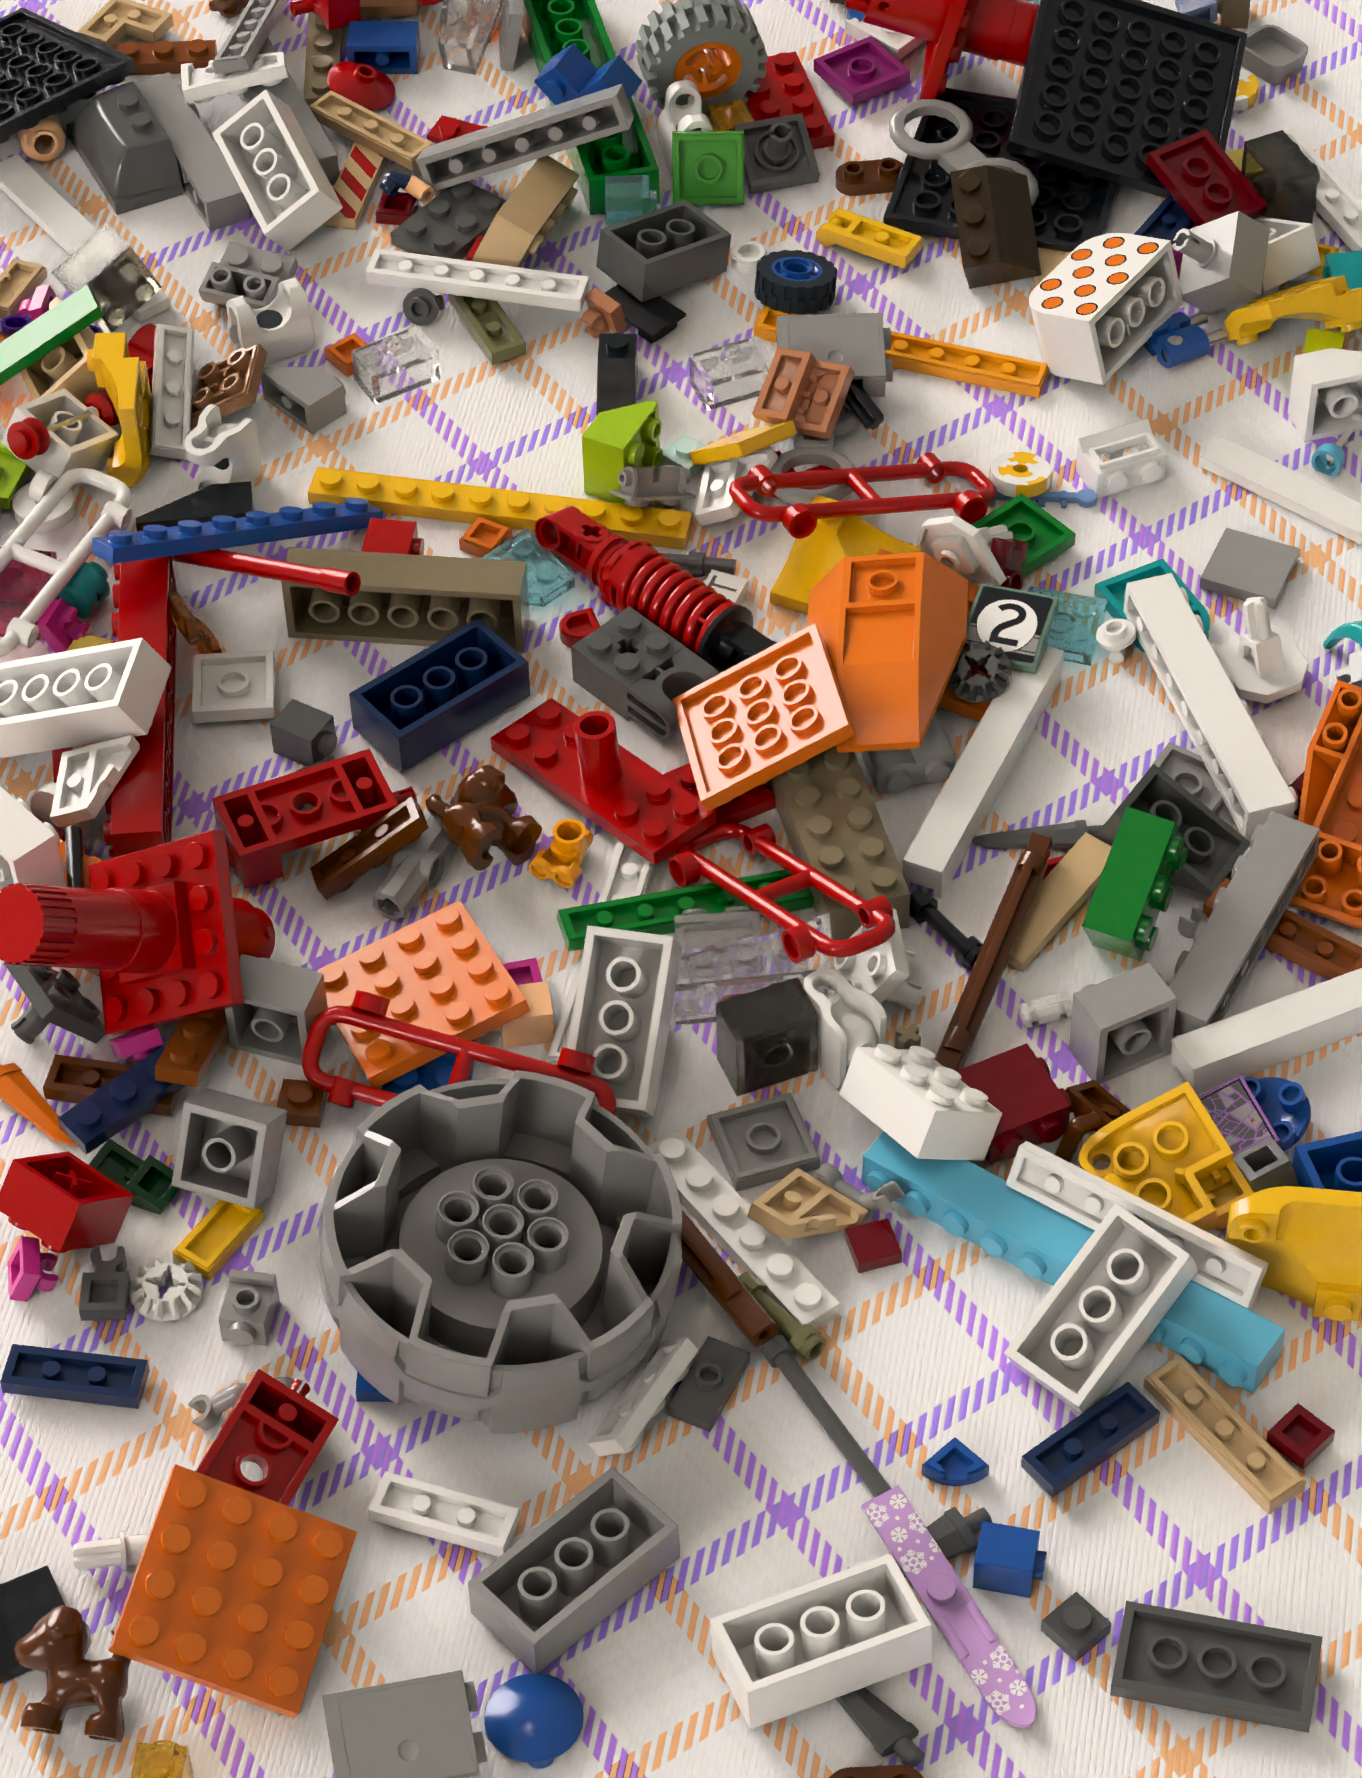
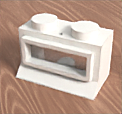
M1147 418L1078 438L1076 471L1088 489L1094 490L1098 499L1164 480L1168 455L1153 435Z

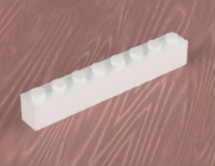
M1172 573L1127 583L1123 612L1127 619L1134 624L1136 636L1197 752L1202 757L1215 786L1220 791L1223 801L1241 835L1247 840L1251 839L1257 825H1264L1272 811L1293 818L1294 811L1298 809L1296 792L1293 787L1287 786L1282 777V770L1278 759L1271 757L1266 748L1265 736L1262 730L1256 728L1253 724L1247 702L1244 699H1240L1235 691L1231 673L1223 669L1219 661L1216 645L1213 642L1209 643L1204 634V627L1200 616L1194 615L1186 590L1183 587L1179 588Z

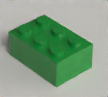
M1128 806L1126 807L1082 924L1093 946L1140 962L1145 951H1152L1159 930L1154 925L1159 912H1166L1170 905L1173 888L1169 887L1174 872L1180 873L1188 855V848L1184 847L1185 842L1176 822Z

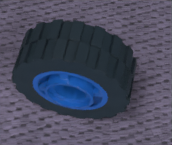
M802 250L771 252L769 255L761 257V260L757 262L755 297L764 306L787 314L804 315L805 313L813 314L820 310H826L828 306L833 304L835 299L837 268L825 257L812 252H803Z

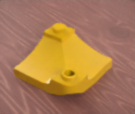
M1342 275L1308 281L1255 299L1227 316L1224 326L1228 340H1236L1238 346L1259 340L1258 333L1271 329L1272 323L1279 318L1324 322L1325 329L1340 327L1342 333L1362 328V287L1349 289L1346 277Z
M126 332L95 333L94 348L87 350L88 372H95L97 388L105 387L119 418L122 430L120 439L115 441L113 457L107 458V475L119 479L128 488H132L144 478L151 461L149 445L152 399L146 361H139V357L129 356Z
M816 494L811 504L840 501ZM860 516L817 519V526L809 536L795 540L788 559L770 591V604L808 615L810 590L844 557L877 555L879 548L894 554L921 551L917 546L884 533Z
M1188 1081L1118 1117L1099 1129L1083 1144L1078 1156L1081 1169L1204 1231L1211 1229L1220 1231L1226 1228L1230 1205L1254 1193L1235 1163L1231 1148ZM1099 1161L1110 1163L1109 1167L1104 1170L1094 1167Z
M1282 1186L1257 1191L1230 1205L1225 1241L1269 1263L1261 1286L1278 1291L1302 1302L1313 1309L1312 1317L1328 1318L1333 1321H1359L1362 1307V1192Z

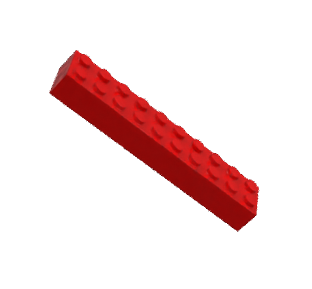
M172 556L114 564L115 580H120V583L113 585L114 608H119V610L111 615L113 637H117V641H111V643L143 638L172 668L147 735L134 737L140 744L139 751L105 802L106 814L111 815L110 820H105L103 823L105 846H113V849H109V859L172 842L178 592Z

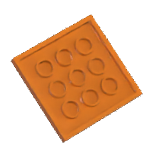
M815 623L672 699L676 706L678 722L700 801L707 811L732 801L743 793L767 783L770 779L805 763L808 759L841 744L855 735L823 635Z
M460 900L315 971L324 975L328 1008L333 1006L351 1007L356 990L365 991L390 1000L385 1017L470 1041L530 1012L526 998ZM344 1023L334 1024L371 1087L378 1088L447 1053Z
M175 1464L171 1469L108 1651L295 1718L299 1714L357 1531Z

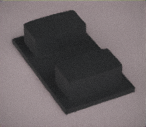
M619 284L605 292L606 295L621 304L625 321L637 328L638 335L651 344L673 331L677 327V322L686 317L684 311L660 296L641 302Z

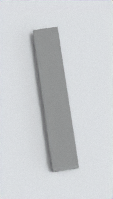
M249 0L212 62L215 75L250 69L288 0Z

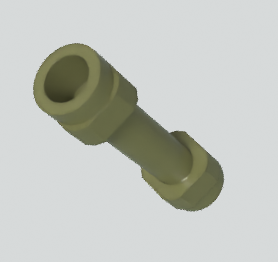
M744 1272L738 1276L776 1322L778 1329L790 1339L789 1344L795 1353L802 1355L807 1361H811L820 1355L825 1348L826 1340L815 1327L808 1324H800L766 1294L768 1286L750 1272Z

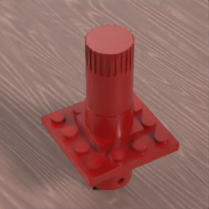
M846 0L845 8L864 13V23L927 41L920 100L935 99L937 94L943 95L949 76L947 74L949 64L959 63L962 51L994 61L1001 60L1024 67L1038 5L1027 0Z
M210 830L88 865L90 888L15 883L1 889L0 960L12 965L99 969L106 1035H122L244 1004L239 961L241 954L270 959L275 946V930L270 917L263 910L254 907L248 901L232 897L225 831Z

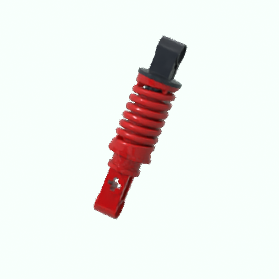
M567 506L536 521L535 536L538 543L545 550L552 552L568 563L571 568L586 575L591 583L598 586L603 603L621 612L630 606L709 663L718 672L727 670L777 643L753 628V615L749 609L732 602L723 594L717 593L711 586H706L702 580L695 578L690 572L684 571L678 564H674L669 558L654 549L647 541L633 540L628 542L621 535L611 533L604 525L593 521L574 506Z

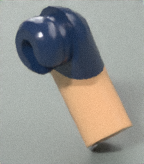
M389 171L384 174L385 178L379 185L380 189L391 197L395 196L399 188H401L424 204L430 202L434 196V189L416 176L396 171Z

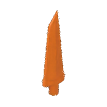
M15 1063L0 1064V1099L55 1142L78 1147L60 1129L59 1116L22 1073V1069Z

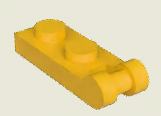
M840 208L836 209L829 216L828 223H824L816 231L817 240L826 247L836 244L904 269L922 249L923 237Z

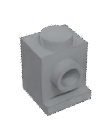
M237 1269L230 1270L229 1285L219 1315L222 1340L231 1341L242 1346L250 1344L268 1345L280 1303L276 1274Z

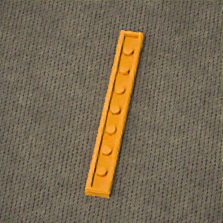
M764 306L753 328L754 338L777 343V316L797 314H787ZM891 331V350L885 351V359H892L894 368L1036 398L1040 397L1049 376V367L1046 363Z

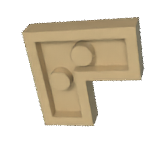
M110 0L77 33L109 48H113V44H117L126 34L145 41L157 42L174 25L172 13L132 0Z

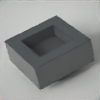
M1075 1592L1042 1620L1041 1631L1077 1662L1110 1634L1111 1622L1079 1593Z

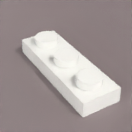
M688 1337L660 1342L649 1362L643 1364L587 1443L599 1457L619 1453L626 1454L640 1442L643 1428L651 1418L655 1417L666 1404L664 1398L672 1387L680 1382L689 1372L690 1367L688 1364L698 1352V1348Z
M385 1471L368 1508L370 1521L499 1557L508 1550L521 1519L520 1508Z

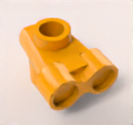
M563 819L553 827V842L545 851L539 850L528 868L539 879L549 878L563 888H571L582 873L580 865L593 842V834L590 830L586 829L581 821Z

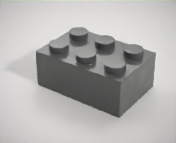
M683 200L600 229L596 267L639 301L644 302L727 272L732 234L690 202Z

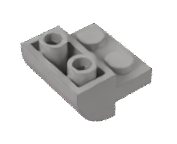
M229 242L220 262L211 263L198 291L202 300L208 303L226 307L228 300L244 295L246 303L252 309L263 308L275 299L278 292V284L293 278L299 265L296 257Z

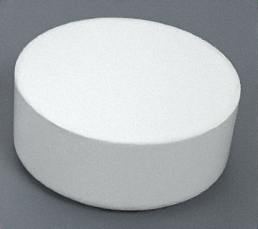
M756 241L740 242L731 250V265L740 273L756 274L757 262L764 255L767 256V249Z

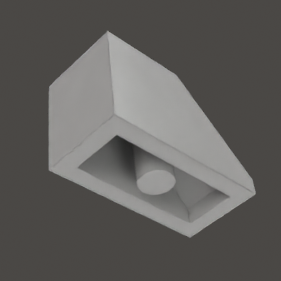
M265 367L263 369L261 380L264 399L309 433H316L347 413L345 402L346 390L343 383L320 367Z

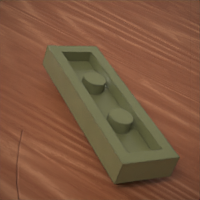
M448 294L450 303L492 365L526 354V342L498 301Z

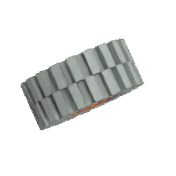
M665 0L660 3L663 9L660 14L653 10L647 16L650 26L642 24L640 27L639 35L641 40H636L635 48L638 53L636 57L653 100L657 101L660 109L663 110L665 108L667 88L677 81L690 80L697 85L702 101V114H705L709 119L716 118L715 112L722 109L725 115L733 112L732 104L736 101L743 106L749 101L746 93L748 90L754 93L757 92L760 87L757 77H765L767 70L764 63H767L768 59L765 45L748 7L744 3L741 5L739 0H680L672 4L670 0ZM690 94L680 95L676 99V104L682 106L688 104Z

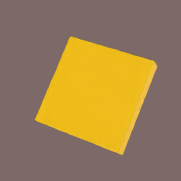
M792 420L743 430L689 453L693 465L696 466L741 458L791 438L797 432Z

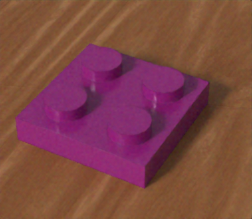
M872 36L814 59V72L851 106L863 103L910 83V70Z

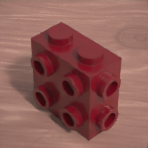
M1027 1043L956 1071L961 1075L962 1082L970 1088L977 1089L986 1094L988 1102L1002 1112L985 1157L989 1164L1004 1158H1014L1019 1146L1025 1141L1037 1146L1044 1142H1054L1064 1135L1069 1125V1115L1073 1110L1071 1099L1063 1088L1059 1089L1056 1086L1045 1060L1042 1057L1037 1058Z

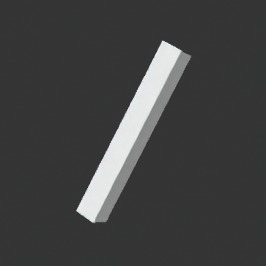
M1048 646L1036 674L1012 670L1011 680L1007 688L998 697L992 699L902 860L903 876L909 889L913 883L934 889V897L942 899L970 848L973 838L981 828L1061 682L1064 650Z
M1362 968L1172 1038L1171 1043L1173 1046L1170 1066L1174 1072L1178 1070L1181 1072L1197 1095L1216 1088L1240 1074L1242 1077L1248 1076L1362 1033Z

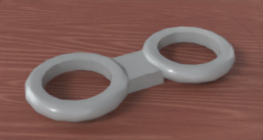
M921 99L910 102L898 109L889 122L890 138L900 150L920 159L938 160V165L949 175L952 171L983 165L1027 175L1033 207L1039 195L1038 181L1032 172L1016 161L1005 158H987L970 143L974 135L971 119L964 110L953 103L938 99ZM936 115L953 122L959 131L949 141L924 143L910 137L904 130L906 123L916 117Z
M844 401L843 405L848 411L837 420L830 440L796 433L795 449L778 456L777 461L770 469L772 474L786 473L791 468L805 464L825 465L832 469L856 468L845 455L834 451L836 437L848 434L860 424L859 419ZM847 484L816 490L801 488L777 489L774 494L779 499L794 505L797 503L811 504L816 494L841 501L852 493L853 490Z

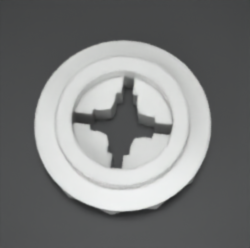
M175 1255L170 1261L164 1262L155 1257L151 1266L147 1268L139 1266L137 1277L130 1280V1296L134 1308L144 1317L155 1321H172L186 1316L197 1307L203 1296L204 1287L201 1273L195 1270L191 1261L182 1263ZM172 1279L174 1287H169L167 1293H164L163 1299H161L158 1286H163L166 1280Z

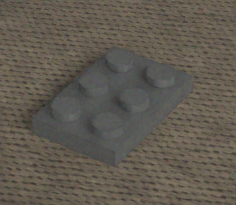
M468 181L448 187L391 232V244L408 253L462 260L467 256L477 236H485L495 215L506 200Z

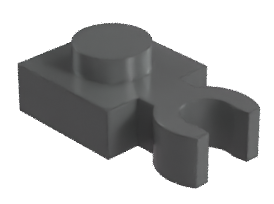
M118 1246L116 1257L111 1261H103L100 1247H94L90 1254L94 1272L83 1273L79 1302L81 1321L127 1320L130 1276L129 1272H124L127 1268L125 1249L123 1246Z

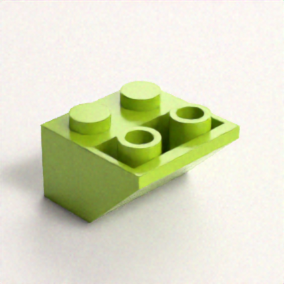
M650 400L600 412L582 435L585 494L609 502L624 504L625 499L610 494V490L621 489L618 482L619 472L623 471L627 466L654 467V470H656V466H660L663 450L660 448L659 443L662 421L659 419L658 402Z

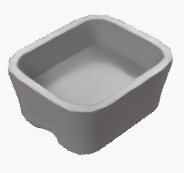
M1264 25L1247 34L1242 66L1267 83L1279 85L1284 83L1288 77L1295 76L1302 71L1308 53V46L1278 26Z

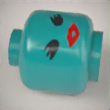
M84 562L55 600L63 598L69 607H76L78 618L85 619L92 616L110 595L107 572L96 562Z

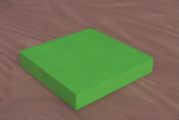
M744 130L672 131L673 204L683 200H687L692 205L744 204Z

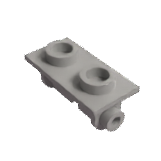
M682 465L656 466L655 480H653L654 467L627 466L618 474V482L621 489L610 490V494L625 499V505L634 507H646L648 501H657L658 504L675 506L680 504L681 499L696 498V495L685 491L686 484L690 482L691 474L689 469L684 468Z

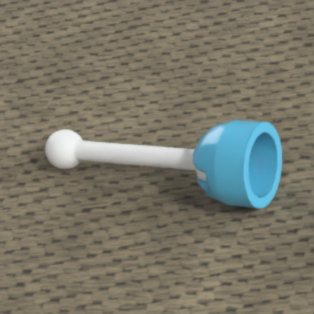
M1360 413L1351 415L1353 420L1359 421L1362 419ZM1353 423L1345 429L1335 444L1324 443L1315 451L1311 458L1315 471L1329 476H1335L1340 471L1345 461V453L1342 447L1355 430Z

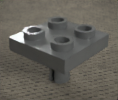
M802 113L734 125L733 131L744 130V175L750 194L819 181L820 173Z
M4 962L8 971L32 1003L17 1021L11 1024V1029L15 1030L14 1033L27 1044H32L49 1023L96 1044L106 1034L105 1027L98 1018L100 1015L99 1009L89 999L81 995L78 990L81 985L70 972L65 969H60L58 972L51 967L12 965Z

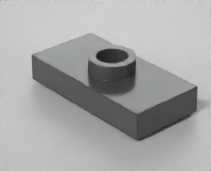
M708 1336L689 1368V1372L670 1401L668 1416L711 1432L750 1363V1352Z

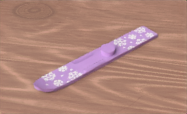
M897 1485L862 1504V1510L988 1706L1000 1719L1011 1726L1019 1728L1031 1727L1035 1723L1036 1705L1029 1686L900 1486Z

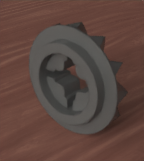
M987 640L979 644L969 641L967 647L963 648L948 682L949 687L956 696L965 701L973 703L990 701L1002 694L1010 683L1012 676L1010 659H1008L1001 647L997 648ZM969 663L979 667L985 663L989 679L980 674L971 677L972 671Z

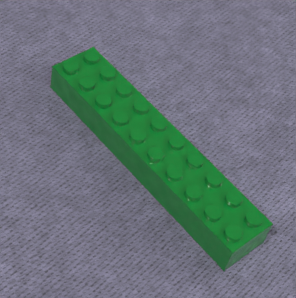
M523 0L524 18L522 27L539 74L553 56L573 43L596 69H599L616 57L595 0ZM632 97L629 100L634 119L628 130L567 149L573 169L579 174L577 180L590 215L606 214L612 211L641 208L660 203L659 168ZM549 99V102H550L551 107H552V106H555V105L552 103V101Z

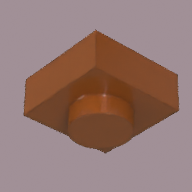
M283 1079L277 1107L288 1110L286 1125L320 1128L328 1092L321 1091L312 1086L309 1081Z

